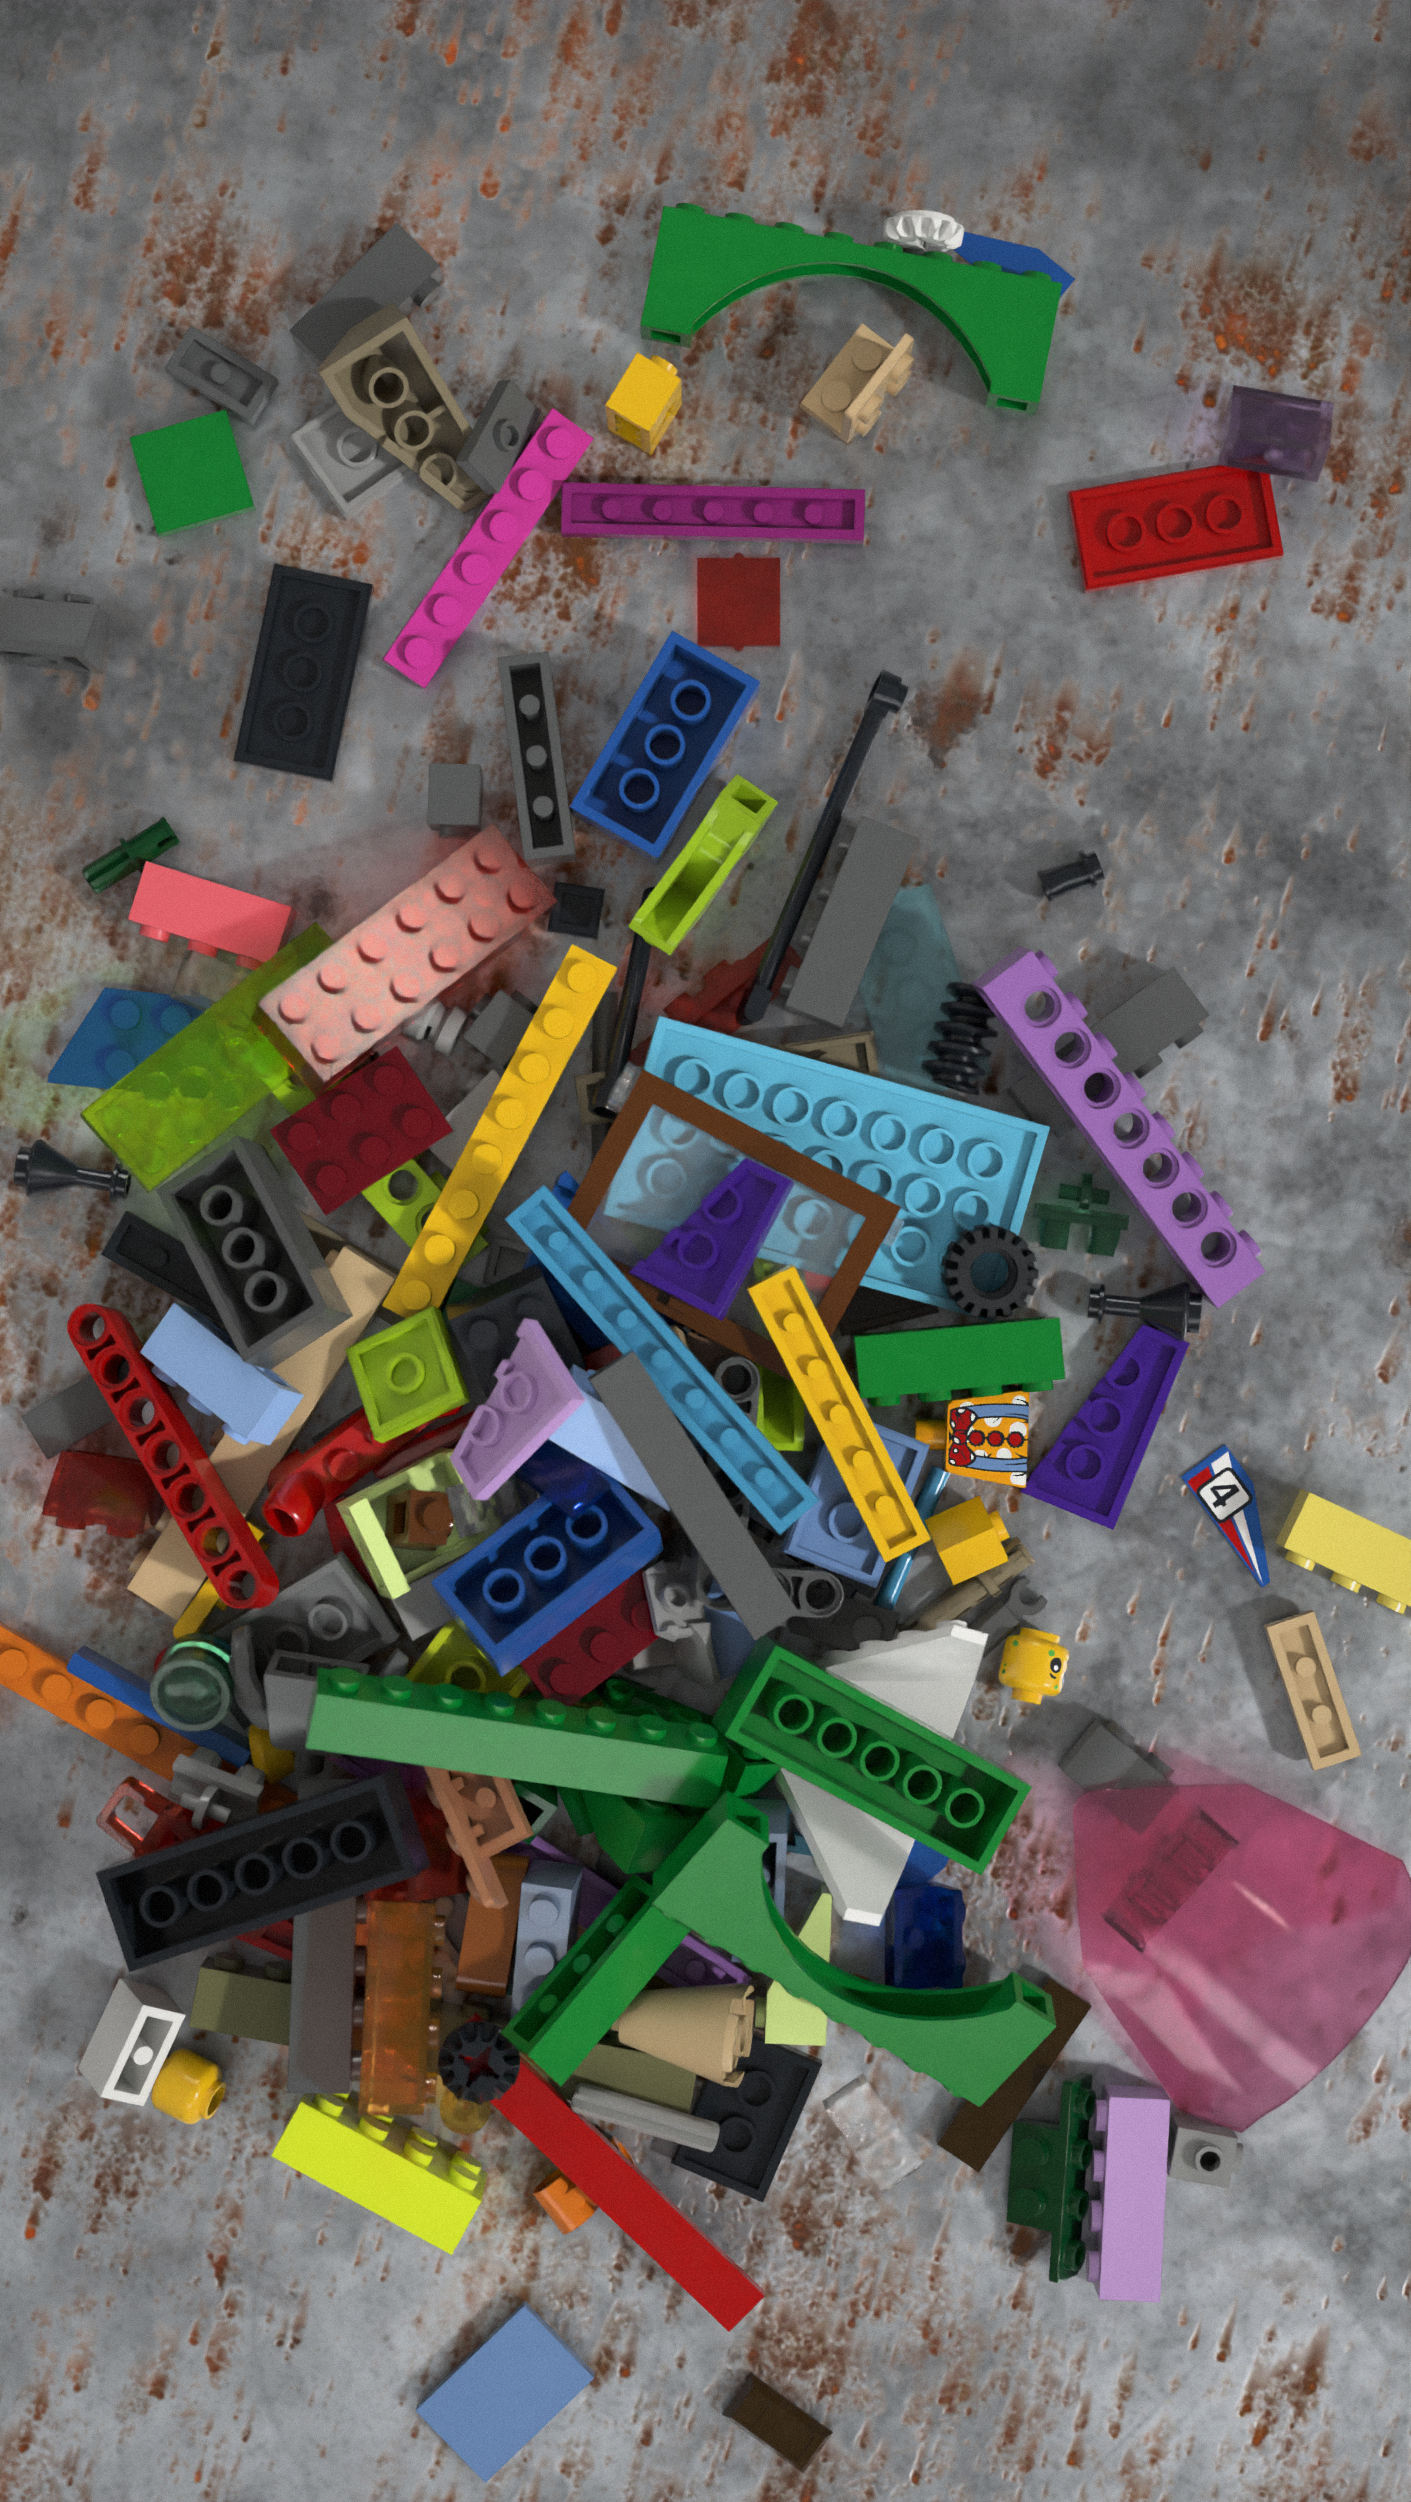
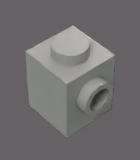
M1171 2114L1167 2156L1168 2176L1229 2188L1231 2174L1239 2173L1243 2159V2144L1238 2143V2137L1230 2125Z

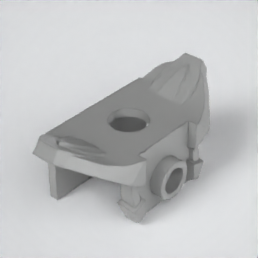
M679 1527L672 1532L656 1564L650 1568H641L654 1634L660 1636V1638L631 1659L630 1666L631 1670L675 1666L689 1680L708 1689L715 1685L721 1679L713 1652L711 1622L706 1621L703 1604L693 1596L690 1590L689 1578L692 1555L690 1540L682 1527Z

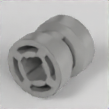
M424 990L415 1003L402 1034L414 1040L424 1038L432 1043L434 1050L448 1057L464 1031L470 1012L459 1006L448 1007L441 1003L439 996Z

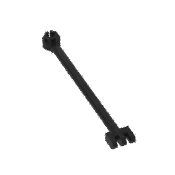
M884 669L878 675L870 691L862 720L751 986L745 989L736 1010L735 1019L742 1026H748L760 1021L766 1012L774 993L770 990L883 719L886 718L888 711L894 714L898 713L908 693L909 687L901 683L902 678Z

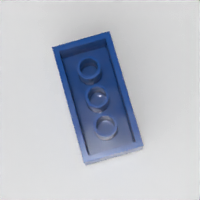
M672 630L569 806L571 814L659 865L760 691V681Z
M585 1462L431 1581V1584L440 1603L498 1674L503 1677L661 1553L664 1547L659 1529L620 1483Z

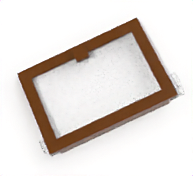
M628 1061L604 1105L605 1108L615 1112L617 1116L567 1210L653 1309L793 1382L746 1287L790 1264L794 1265L831 1338L880 1245L884 1244L891 1247L897 1239L904 1224V1220L897 1217L901 1207ZM745 1158H748L792 1180L794 1186L723 1321L629 1273L641 1259L644 1261L664 1242L662 1239L675 1226L679 1227L702 1205L701 1201Z

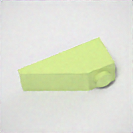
M820 1884L794 1933L812 1951L829 1962L832 1895L827 1884ZM768 1977L765 1997H756L755 2028H764L765 2043L826 2046L827 2016L823 2011L803 1997L797 1998L790 1995L780 1983Z

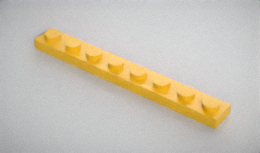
M573 944L571 945L382 1305L383 1307L406 1319L431 1306L440 1309L609 987L617 967Z

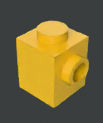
M980 1495L924 1520L953 1585L1009 1561L1001 1541L1010 1538L998 1510L988 1514Z

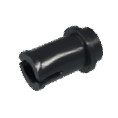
M1081 850L1078 852L1079 857L1048 870L1037 872L1048 902L1088 885L1094 889L1097 887L1096 882L1105 879L1095 851L1085 854Z

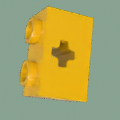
M637 352L605 404L608 430L651 456L682 405L681 378L676 376L678 370L667 360L653 354L648 359Z

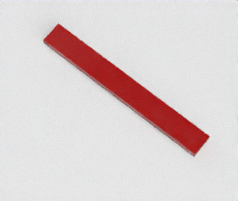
M475 2012L465 2023L484 2020ZM487 2046L484 2053L481 2052L477 2058L469 2055L465 2057V2060L470 2063L469 2080H472L473 2076H477L481 2070L493 2072V2068L488 2065L490 2046ZM520 2055V2069L515 2085L511 2086L500 2100L493 2099L489 2102L730 2332L765 2297L764 2290L582 2114L573 2112L571 2110V2103Z

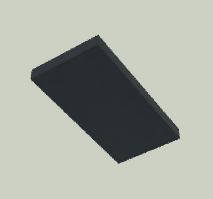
M274 564L233 760L235 763L334 784L374 592L373 584Z

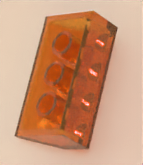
M371 1901L358 2115H424L426 2113V2103L436 2104L438 2072H429L428 2066L429 2050L439 2051L440 2019H431L432 1998H442L443 1967H434L435 1946H445L446 1915H437V1904Z

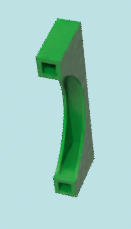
M677 203L675 208L663 206L640 324L641 339L691 348L693 335L706 323L734 302L757 290L783 281L804 277L837 276L855 278L881 285L905 296L939 321L960 344L976 368L987 391L985 406L1030 415L1035 414L1040 401L1062 283L1051 281L1052 277L1050 275L1033 270L1023 271L1022 275L1002 272L1000 265L988 261H975L972 265L952 262L953 258L950 255L936 251H926L923 253V256L905 253L901 246L891 242L879 241L875 242L873 246L853 243L854 239L851 236L839 232H826L824 237L804 233V228L788 222H777L774 227L756 224L754 218L742 213L730 212L726 213L725 217L705 214L704 208L690 203Z
M728 1790L724 1792L653 1873L652 1904L657 1907L663 1916L672 1921L682 1922L698 1932L700 1937L708 1944L724 1948L738 1957L748 1969L764 1973L780 1983L790 1995L797 1998L803 1997L819 2007L832 2021L836 2023L843 2022L861 2033L866 2041L874 2047L885 2048L901 2058L911 2070L917 2073L924 2072L940 2082L953 2096L958 2098L964 2097L978 2107L1000 2087L1056 2028L1052 1996L1013 1971L1003 1980L978 1986L949 1990H917L897 1988L865 1980L845 1972L820 1957L792 1931L780 1914L770 1894L761 1856L769 1846V1816Z

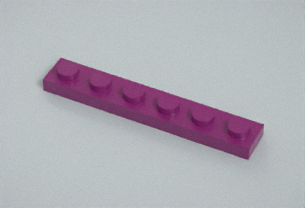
M562 482L561 535L562 537L863 544L865 489Z

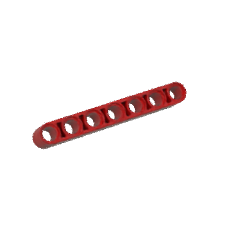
M97 1304L78 1306L71 1313L67 1323L70 1340L219 1597L226 1605L232 1608L262 1609L269 1606L276 1599L279 1592L277 1574L167 1385L152 1373L151 1369L154 1367V1364L140 1353L144 1346L129 1320L121 1311L115 1308ZM102 1317L104 1331L96 1340L93 1334V1326L95 1321ZM126 1359L129 1364V1373L127 1378L120 1382L117 1375L118 1367ZM151 1401L154 1407V1416L146 1425L142 1419V1410L144 1405ZM175 1443L179 1450V1459L174 1467L171 1468L167 1462V1452ZM200 1486L204 1493V1503L196 1511L191 1502L192 1494ZM225 1529L230 1538V1545L228 1550L222 1555L218 1551L216 1544L219 1533ZM248 1573L255 1580V1590L249 1599L242 1591V1581Z

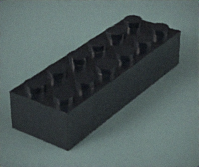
M396 1766L115 1862L97 1872L96 1876L128 1970L131 1972L414 1877L429 1867L431 1863L402 1778Z

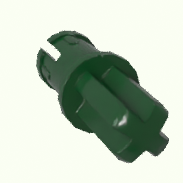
M163 816L159 821L127 841L123 837L120 838L121 844L85 866L82 873L91 889L95 893H101L136 870L141 874L146 861H153L175 846L181 845V842Z

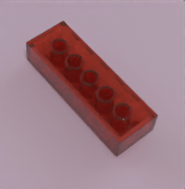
M492 823L257 1002L251 1020L317 1098L543 922L558 901Z

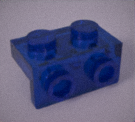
M939 1882L896 1886L885 1911V1985L906 1989L941 1987L949 1990L963 1988V1974L966 1969V1957L963 1951V1923L966 1918V1907L961 1889Z

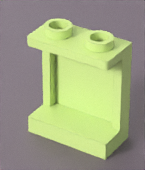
M442 1447L336 1504L379 1595L390 1599L403 1595L411 1590L410 1583L471 1551L496 1532L494 1528L499 1525V1521L491 1504L487 1500H476L471 1497L450 1460L455 1449ZM407 1490L449 1493V1507L453 1511L454 1523L452 1532L447 1538V1545L436 1547V1551L391 1548L385 1537L387 1496ZM404 1508L403 1532H405L406 1508Z

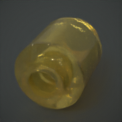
M445 2087L440 2102V2116L443 2123L451 2131L458 2134H472L480 2130L487 2123L492 2104L489 2101L481 2105L464 2099L458 2101L455 2094ZM466 2101L472 2104L474 2108L466 2109L458 2103Z

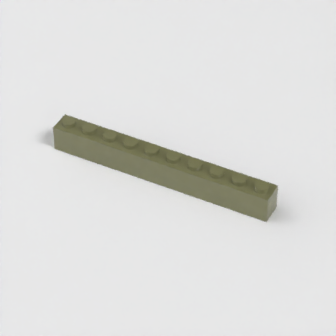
M218 1952L215 1954V1958L207 1956L200 1966L189 2027L289 2046L292 1966L280 1962H266L264 1967L245 1964V1957L227 1952ZM365 1981L364 1986L355 1985V1997L365 1998L363 2029H354L353 2050H363V2061L440 2075L438 2068L439 2050L445 2038L454 2029L463 2025L475 2012L484 2021L494 2023L504 2029L510 2022L511 2015L493 2012L492 2005L485 2002L480 2003L477 2000H464L463 2005L443 2002V1996L438 1993L417 1990L414 1991L413 1996L393 1992L394 1987L390 1984L378 1981ZM611 2031V2034L605 2033L562 2086L549 2078L519 2052L566 2100L572 2101L578 2083L583 2082L689 2114L697 2074L621 2043L618 2031Z

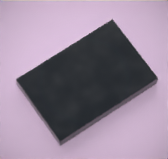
M753 2031L749 2057H739L735 2069L745 2071L738 2087H725L705 2078L689 2114L716 2122L719 2125L720 2133L714 2150L706 2152L677 2143L671 2156V2164L763 2202L820 2071L822 2060L786 2044H766L764 2035Z

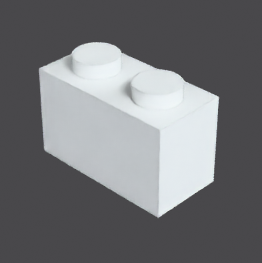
M119 1978L78 2070L100 2097L144 2106L185 2018V2013L163 1988Z

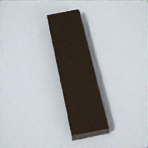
M1049 1974L1039 1988L1052 1996L1056 2028L980 2107L964 2098L936 2139L937 2145L978 2173L1092 2007L1089 2001Z

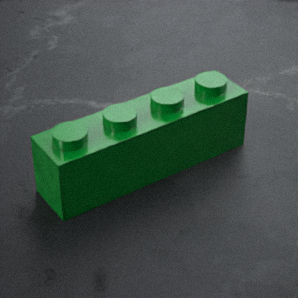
M633 1874L500 2034L534 2066L558 2085L562 2086L672 1952L679 1946L681 1941L691 1931V1928L680 1921H672L663 1916L657 1907L652 1904V1886Z

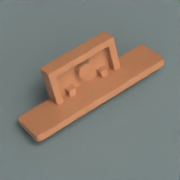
M424 1766L429 1780L425 1781L426 1791L432 1803L438 1809L442 1808L449 1824L445 1828V1834L453 1851L458 1856L462 1855L468 1868L469 1874L465 1876L471 1895L478 1903L482 1902L486 1908L500 1909L508 1905V1899L489 1857L534 1834L510 1779Z

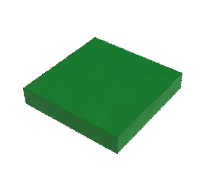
M226 409L129 437L154 525L160 538L256 510Z

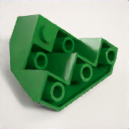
M610 1679L602 1682L581 1698V1708L585 1709L604 1707L618 1714L637 1717L649 1714L661 1717L665 1721L689 1725L694 1722H702L718 1729L711 1722L714 1716L624 1680ZM725 1736L729 1757L718 1799L726 1790L741 1799H755L775 1778L782 1767ZM581 1790L599 1845L625 1874L656 1871L710 1810L702 1807Z

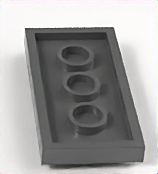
M342 1550L279 1588L276 1599L269 1606L262 1609H244L190 1642L184 1652L207 1656L223 1667L228 1674L232 1687L231 1698L227 1708L245 1730L251 1725V1722L245 1717L233 1695L235 1684L228 1668L233 1630L249 1624L258 1636L264 1640L271 1658L275 1649L358 1663L396 1641L402 1633V1629ZM190 1658L194 1665L196 1663V1668L201 1671L200 1673L205 1679V1675H207V1682L216 1694L217 1689L219 1690L218 1697H221L220 1699L223 1702L226 1696V1683L222 1674L212 1664L201 1659Z

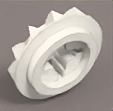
M907 210L898 212L895 216L884 221L883 238L888 242L897 244L902 248L911 249L912 251L946 252L949 249L954 250L961 246L965 229L962 225L956 223L954 218L943 213L926 210Z

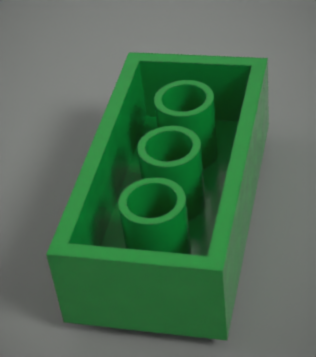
M1038 1316L850 1335L855 1388L861 1399L867 1398V1403L870 1407L901 1404L900 1395L917 1393L918 1400H921V1402L951 1400V1390L967 1389L968 1395H972V1397L996 1396L1003 1394L1002 1385L1018 1384V1390H1023V1392L1054 1390L1053 1380L1065 1379L1059 1317Z

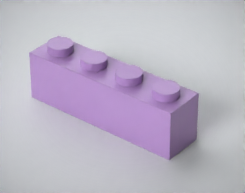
M1104 2084L1103 2100H1095L1093 2125L1095 2131H1101L1100 2150H1093L1091 2159L1092 2181H1099L1098 2201L1090 2200L1088 2209L1089 2231L1096 2232L1095 2251H1087L1086 2280L1087 2282H1093L1099 2300L1160 2303L1170 2098L1164 2087Z

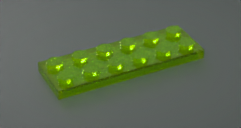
M315 922L80 1112V1118L149 1195L382 1002L383 997L322 927Z

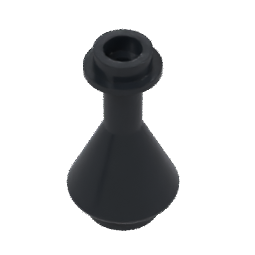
M42 1139L36 1140L32 1148L20 1147L14 1168V1185L24 1187L26 1196L30 1199L79 1186L109 1191L110 1202L115 1203L118 1198L127 1199L132 1177L131 1170L124 1169L122 1163L119 1162L116 1163L113 1172L79 1166Z
M1183 1282L1139 1298L1107 1295L1105 1284H1101L1100 1289L1090 1288L1087 1318L1097 1319V1324H1101L1104 1315L1140 1318L1182 1342L1185 1339L1186 1332L1199 1333L1202 1293L1190 1292L1189 1283Z

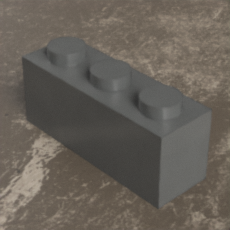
M396 222L289 330L295 344L320 367L350 328L389 303L393 302L406 316L417 306L421 309L427 307L442 289L440 283L444 279L440 265Z

